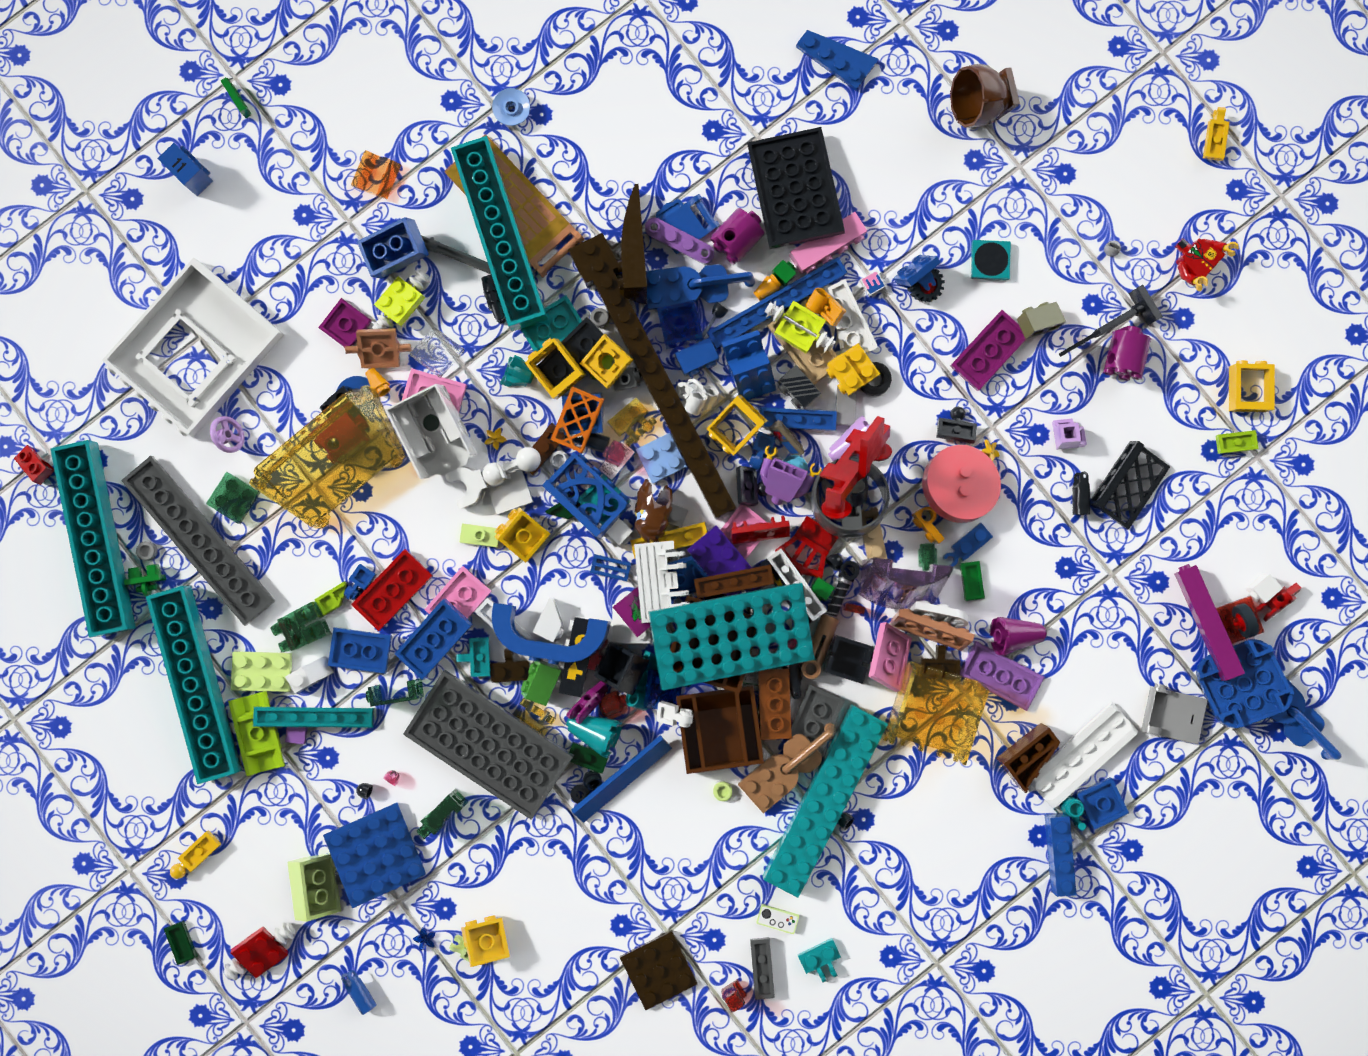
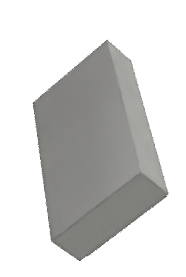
M837 387L836 425L851 426L855 422L856 392L848 397L846 393L843 395Z

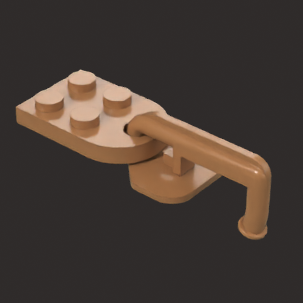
M832 723L826 724L824 727L825 732L812 743L803 734L792 736L784 744L783 755L776 754L768 757L764 764H760L738 783V786L764 814L794 789L799 779V773H811L821 764L822 755L818 749L833 737L836 730L835 725Z

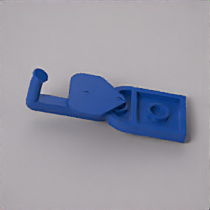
M720 264L704 266L699 273L695 269L686 266L646 271L648 309L687 306L695 303L700 297L707 303L723 302L729 295L728 284L744 282L747 287H753L755 278L751 272L727 274L725 267Z
M1287 679L1290 688L1293 687L1294 691L1290 705L1292 707L1269 718L1277 723L1284 724V735L1294 745L1306 746L1314 739L1323 748L1321 751L1323 759L1339 760L1342 754L1321 733L1325 726L1323 718L1314 709L1305 708L1306 704L1302 693Z

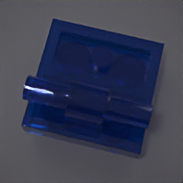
M649 669L643 708L658 710V702L661 701L677 705L676 696L681 695L682 687L662 690L658 670Z

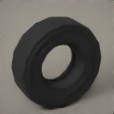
M872 362L879 371L882 381L878 386H871L868 383L861 388V391L866 395L880 396L891 385V372L884 364Z

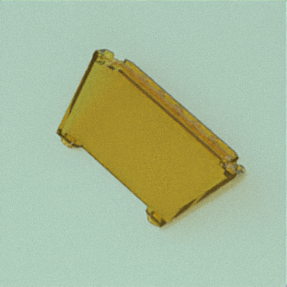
M369 385L361 387V391L356 393L352 391L346 392L258 464L253 471L255 477L250 479L249 484L310 527L321 529L329 524V519L331 518L329 513L382 469L400 466L406 455L377 391Z

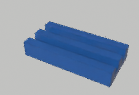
M594 554L590 573L628 581L632 563ZM597 559L625 565L627 568L622 569L597 563ZM597 566L605 569L625 573V576L622 577L595 570V567Z

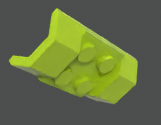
M267 691L229 700V708L246 776L284 767L285 763L277 727H253L254 707H271Z

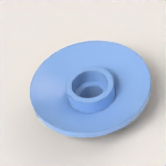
M504 89L493 100V114L504 125H519L529 115V99L518 89ZM514 107L515 111L510 112L509 108Z

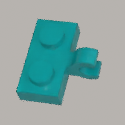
M489 637L469 638L470 654H456V662H470L471 677L491 676Z

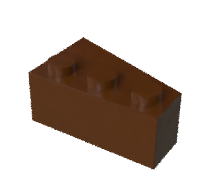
M1040 723L996 759L1016 786L1024 793H1027L1028 787L1034 778L1038 777L1040 769L1045 762L1049 761L1061 742L1048 726Z

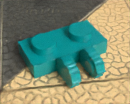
M832 938L797 954L805 973L817 970L822 983L826 982V976L820 967L826 964L833 977L838 976L831 962L841 958Z

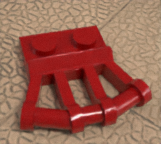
M806 516L794 536L778 547L775 552L782 549L801 576L807 575L822 579L826 556L838 537L828 533L818 522ZM799 540L801 544L791 558L785 548ZM806 545L813 550L802 565L796 560ZM816 553L821 554L818 570L808 568Z

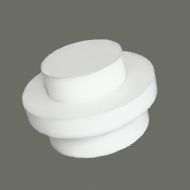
M563 451L554 452L550 456L551 466L558 470L568 459L567 454Z

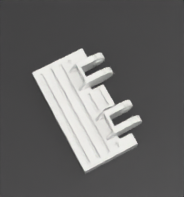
M674 541L634 544L641 622H650L648 611L689 604L687 602L671 604V597L689 595V590L674 592L669 590L678 588L677 572H668V569L686 568V563L667 564V557H682L685 555V551L666 553V550L674 549Z

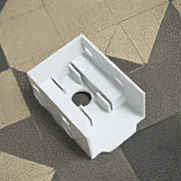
M434 384L385 409L419 479L430 478L436 474L444 476L455 469L467 465L469 458L477 454L467 429L461 421L458 411L453 405L444 385ZM433 414L439 419V427L435 431L425 429L423 420L427 415Z

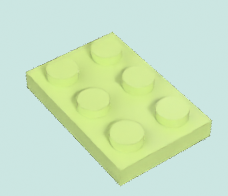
M232 652L231 690L290 692L291 687L285 676L291 674L292 653Z

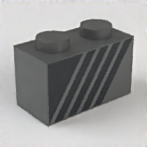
M797 365L791 368L777 382L779 390L784 395L788 394L791 397V403L796 409H805L821 394Z

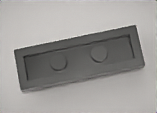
M770 938L750 939L755 1000L775 998Z

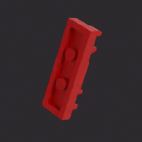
M783 515L781 516V522H775L774 517H771V523L760 522L747 526V522L743 521V527H737L736 522H733V528H731L732 544L790 537L789 521H785Z

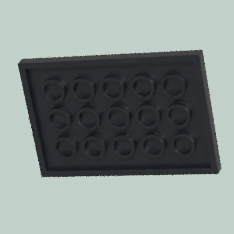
M822 127L747 142L769 250L845 234Z

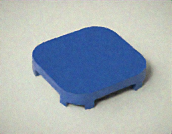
M1249 639L1233 645L1245 672L1243 675L1227 681H1221L1218 674L1219 671L1211 654L1203 658L1197 665V680L1208 700L1207 702L1217 721L1227 728H1242L1277 715L1289 709L1292 703L1293 687L1290 688L1273 653L1275 650L1271 645L1262 640Z

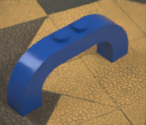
M493 603L492 608L494 632L507 649L520 655L529 656V660L540 662L542 658L548 659V663L559 665L560 662L581 661L598 652L607 639L611 621L589 618L584 638L576 645L565 646L529 640L522 637L516 630L514 623L516 606Z

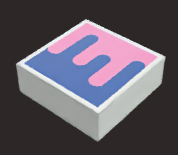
M877 270L860 279V283L869 297L886 287Z

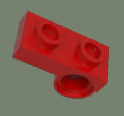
M26 445L14 457V460L31 481L36 484L42 485L55 471L29 445Z

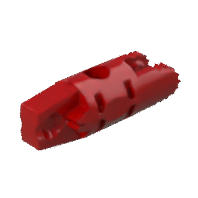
M1297 582L1288 589L1285 586L1282 587L1283 589L1268 602L1261 603L1254 608L1256 613L1261 612L1268 606L1272 611L1263 617V620L1267 622L1297 599L1295 595L1302 589Z

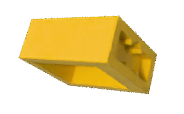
M549 338L542 344L543 347L538 352L536 350L527 357L528 360L525 364L553 399H559L587 375L559 339ZM557 347L575 371L554 388L536 364Z
M1247 360L1236 361V364L1229 366V412H1269L1275 410V364H1267V361H1256L1255 364H1248ZM1241 370L1264 371V402L1241 401Z
M740 394L706 429L709 431L708 435L714 441L718 440L723 445L722 449L727 454L734 456L768 420ZM736 406L756 424L737 446L717 428Z

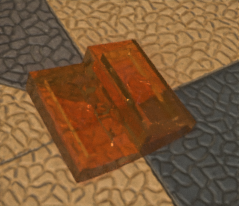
M365 150L351 186L387 200L401 164Z

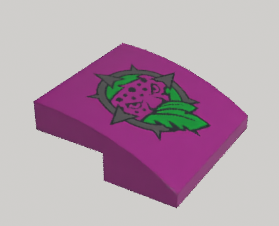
M638 587L613 606V609L636 637L651 627L650 622H641Z

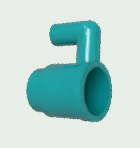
M1068 796L1060 804L1061 811L1072 818L1076 828L1085 830L1086 825L1081 822L1079 817L1084 812V806L1075 797Z

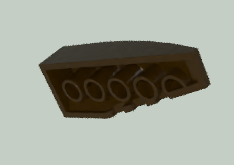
M638 183L634 184L623 222L621 260L617 261L618 272H622V278H619V289L623 290L625 298L641 304H647V279Z

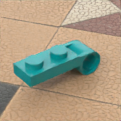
M645 651L643 657L650 661L633 696L627 694L625 699L628 706L641 711L647 710L651 705V697L647 693L658 671L656 655L649 651Z

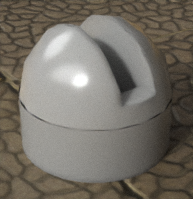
M1109 241L1104 246V252L1109 257L1116 256L1121 250V245L1118 241Z

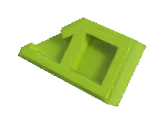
M347 581L342 582L314 599L324 616L342 606L345 596L344 592L348 585Z

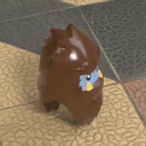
M645 479L637 492L634 510L637 516L635 529H637L639 535L646 543L659 542L658 539L664 537V532L669 523L668 519L673 509L672 489L665 485L655 502L652 494V485L648 479Z

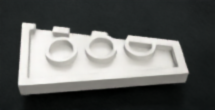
M846 279L828 287L829 295L846 310L836 326L841 353L846 352L857 343H859L866 354L878 349Z

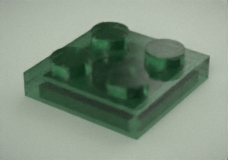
M226 471L206 504L235 523L241 524L261 492Z

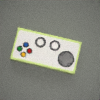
M761 904L756 923L794 935L799 914Z

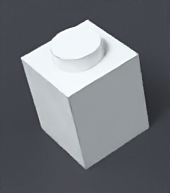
M1268 573L1261 574L1245 589L1248 591V596L1255 603H1266L1283 588Z

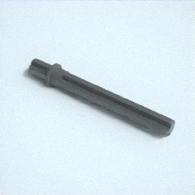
M422 236L428 252L433 251L491 274L488 262L434 240V237L427 238Z

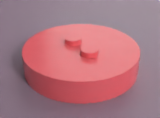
M954 445L943 449L928 462L923 473L922 487L928 504L939 516L956 523H968L981 518L993 509L1000 496L1001 480L995 464L984 452L968 445Z

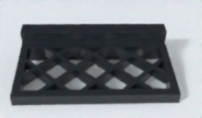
M1129 441L1091 498L1090 505L1098 508L1123 528L1129 530L1170 469V466L1147 450L1140 441ZM1141 452L1146 455L1147 463L1139 464L1138 456ZM1153 464L1163 467L1158 475L1153 474ZM1148 466V477L1141 478L1140 467ZM1135 468L1137 479L1128 480V471ZM1150 479V488L1143 491L1142 480ZM1137 481L1139 492L1130 493L1129 483ZM1125 484L1126 494L1118 496V486ZM1139 495L1140 503L1138 506L1133 507L1131 496ZM1127 497L1128 508L1120 509L1119 498ZM1109 500H1114L1116 510L1109 511L1105 508ZM1129 510L1130 518L1125 523L1121 519V512Z

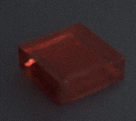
M845 603L843 611L864 614L865 608Z

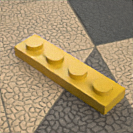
M705 522L664 532V537L658 540L659 542L674 541V549L693 545L707 533ZM642 537L630 540L634 554V559V544L646 543Z

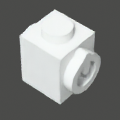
M619 518L608 529L604 537L615 547L621 546L622 543L626 545L633 538L631 536L633 533L631 528L633 526L626 519L622 521Z

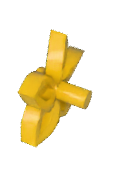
M501 428L496 429L495 432L486 430L490 438L485 441V445L493 443V447L498 450L499 443L507 441L504 436H501Z
M986 439V448L982 449V452L993 461L996 457L1000 456L999 452L995 450L997 442L990 445Z

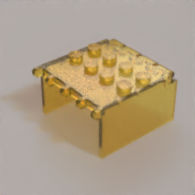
M908 661L902 688L896 694L883 741L889 740V743L894 744L895 738L898 737L901 738L899 743L901 746H904L905 741L908 740L918 743V751L921 752L924 745L938 749L936 753L938 757H941L942 752L946 751L954 754L953 761L958 762L959 759L963 765H966L990 690L982 682L978 683L977 680L964 677L963 683H960L962 676L947 671L944 678H942L943 670L927 666L924 673L923 664Z

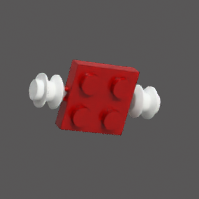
M283 922L281 929L278 927L274 929L273 936L262 926L231 949V954L235 958L232 959V964H225V976L228 979L237 980L238 974L244 975L246 968L255 978H258L288 956V951L282 944H287V938L294 939V927L290 923Z

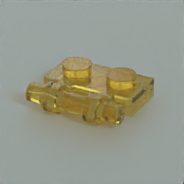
M635 398L608 420L607 424L619 437L624 433L629 436L624 440V443L629 447L631 444L637 443L644 433L650 432L657 421L653 417L648 421L644 418L649 411ZM639 422L641 427L634 432L631 427Z
M523 698L520 705L526 709L524 712L516 709L513 715L545 736L549 729L543 726L544 722L547 721L552 725L556 718L550 715L549 711H544L536 706L535 702ZM530 712L540 717L538 722L529 717Z

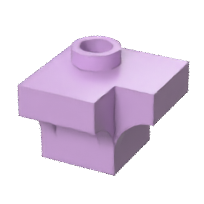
M1073 418L1053 420L1052 426L1056 450L1079 448L1087 445L1084 426L1079 427L1078 423L1073 422Z

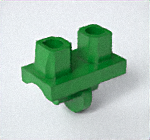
M159 564L147 565V576L143 577L141 567L128 568V579H124V584H141L140 587H136V592H142L145 597L151 595L152 590H157V585H151L150 583L166 580V574H161Z

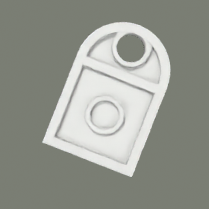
M919 600L910 608L914 614L930 616L932 620L947 622L955 628L966 627L969 622V615L966 612L949 608L945 604L933 605L928 601Z

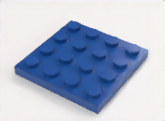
M397 802L323 834L352 909L426 875Z

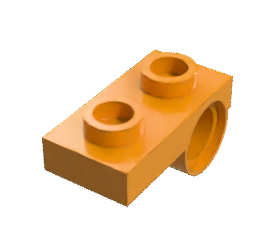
M815 288L805 304L809 310L820 314L832 326H837L846 312L823 288Z
M931 507L921 508L912 514L914 518L912 520L919 529L922 527L926 532L925 537L930 543L939 544L945 539L932 524L936 520L937 514ZM923 511L930 513L929 521H925L922 518Z

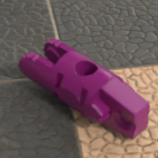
M599 681L593 688H590L567 712L566 716L572 719L577 715L575 722L581 724L605 697L604 695L608 691L606 683Z

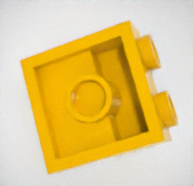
M859 343L827 363L828 369H826V372L831 379L835 378L837 380L839 391L843 395L846 393L848 397L880 375Z
M519 507L517 510L513 509L507 517L509 520L505 525L502 523L496 528V535L494 537L526 563L549 537L550 533Z
M495 915L485 917V922L478 924L477 920L465 922L466 927L461 928L470 967L510 957L502 917L497 919Z

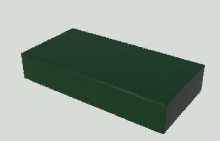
M184 920L164 928L177 965L198 957Z

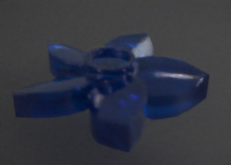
M422 927L420 935L413 938L415 942L420 943V951L425 949L426 945L428 947H435L431 939L434 938L436 932L427 934V930Z

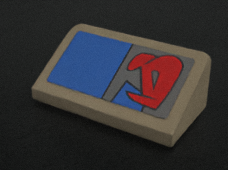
M777 420L769 427L771 433L791 455L804 454L802 444L781 420Z

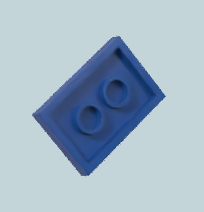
M333 627L328 666L386 674L392 635Z

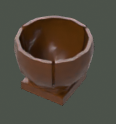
M973 64L961 67L953 78L950 90L951 110L957 123L965 128L981 127L993 123L994 120L1000 119L1020 105L1012 67L1004 68L999 73L985 64Z

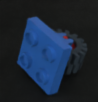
M917 255L912 259V263L909 266L899 269L897 275L893 278L899 285L910 286V288H907L911 292L910 295L919 301L932 302V300L938 299L937 296H941L940 290H944L942 284L945 283V280L941 279L943 275L939 274L940 271L938 269H935L941 263L937 256Z

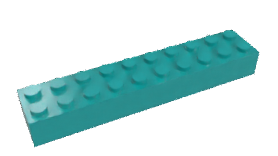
M484 136L450 147L508 327L513 332L548 320L488 137Z
M84 440L50 448L89 638L101 637L136 629L128 586L124 584L126 577L98 442Z
M183 585L146 596L197 785L242 771L192 586Z
M852 704L849 706L821 764L818 766L762 875L764 881L799 898L888 723Z

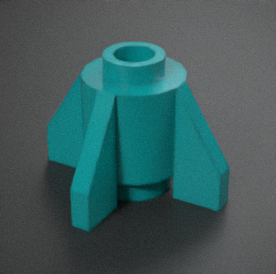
M516 355L510 356L500 384L507 387H526L527 384L532 383L534 374L521 357Z

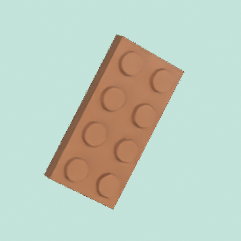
M900 609L890 621V625L899 630L960 651L973 642L975 635L969 633V630L965 628H955L947 622L932 620L930 616L914 614L910 609Z

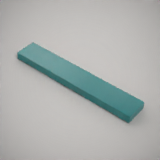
M254 707L253 727L373 728L374 708Z

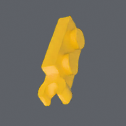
M1218 107L1217 110H1214L1213 119L1208 121L1203 153L1204 159L1224 160L1229 122L1224 121L1225 107Z

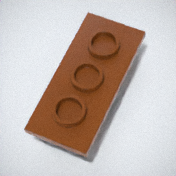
M789 668L758 671L761 740L791 739Z

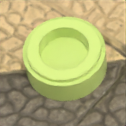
M720 781L715 784L713 794L717 800L727 801L732 796V787L728 782Z

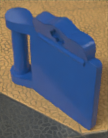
M700 194L695 195L685 204L680 199L665 203L662 209L656 212V218L699 240L720 226L719 222L715 221L707 210ZM696 205L709 225L707 228H703L690 208L691 206ZM672 249L675 254H679V253H680V252H678V251Z

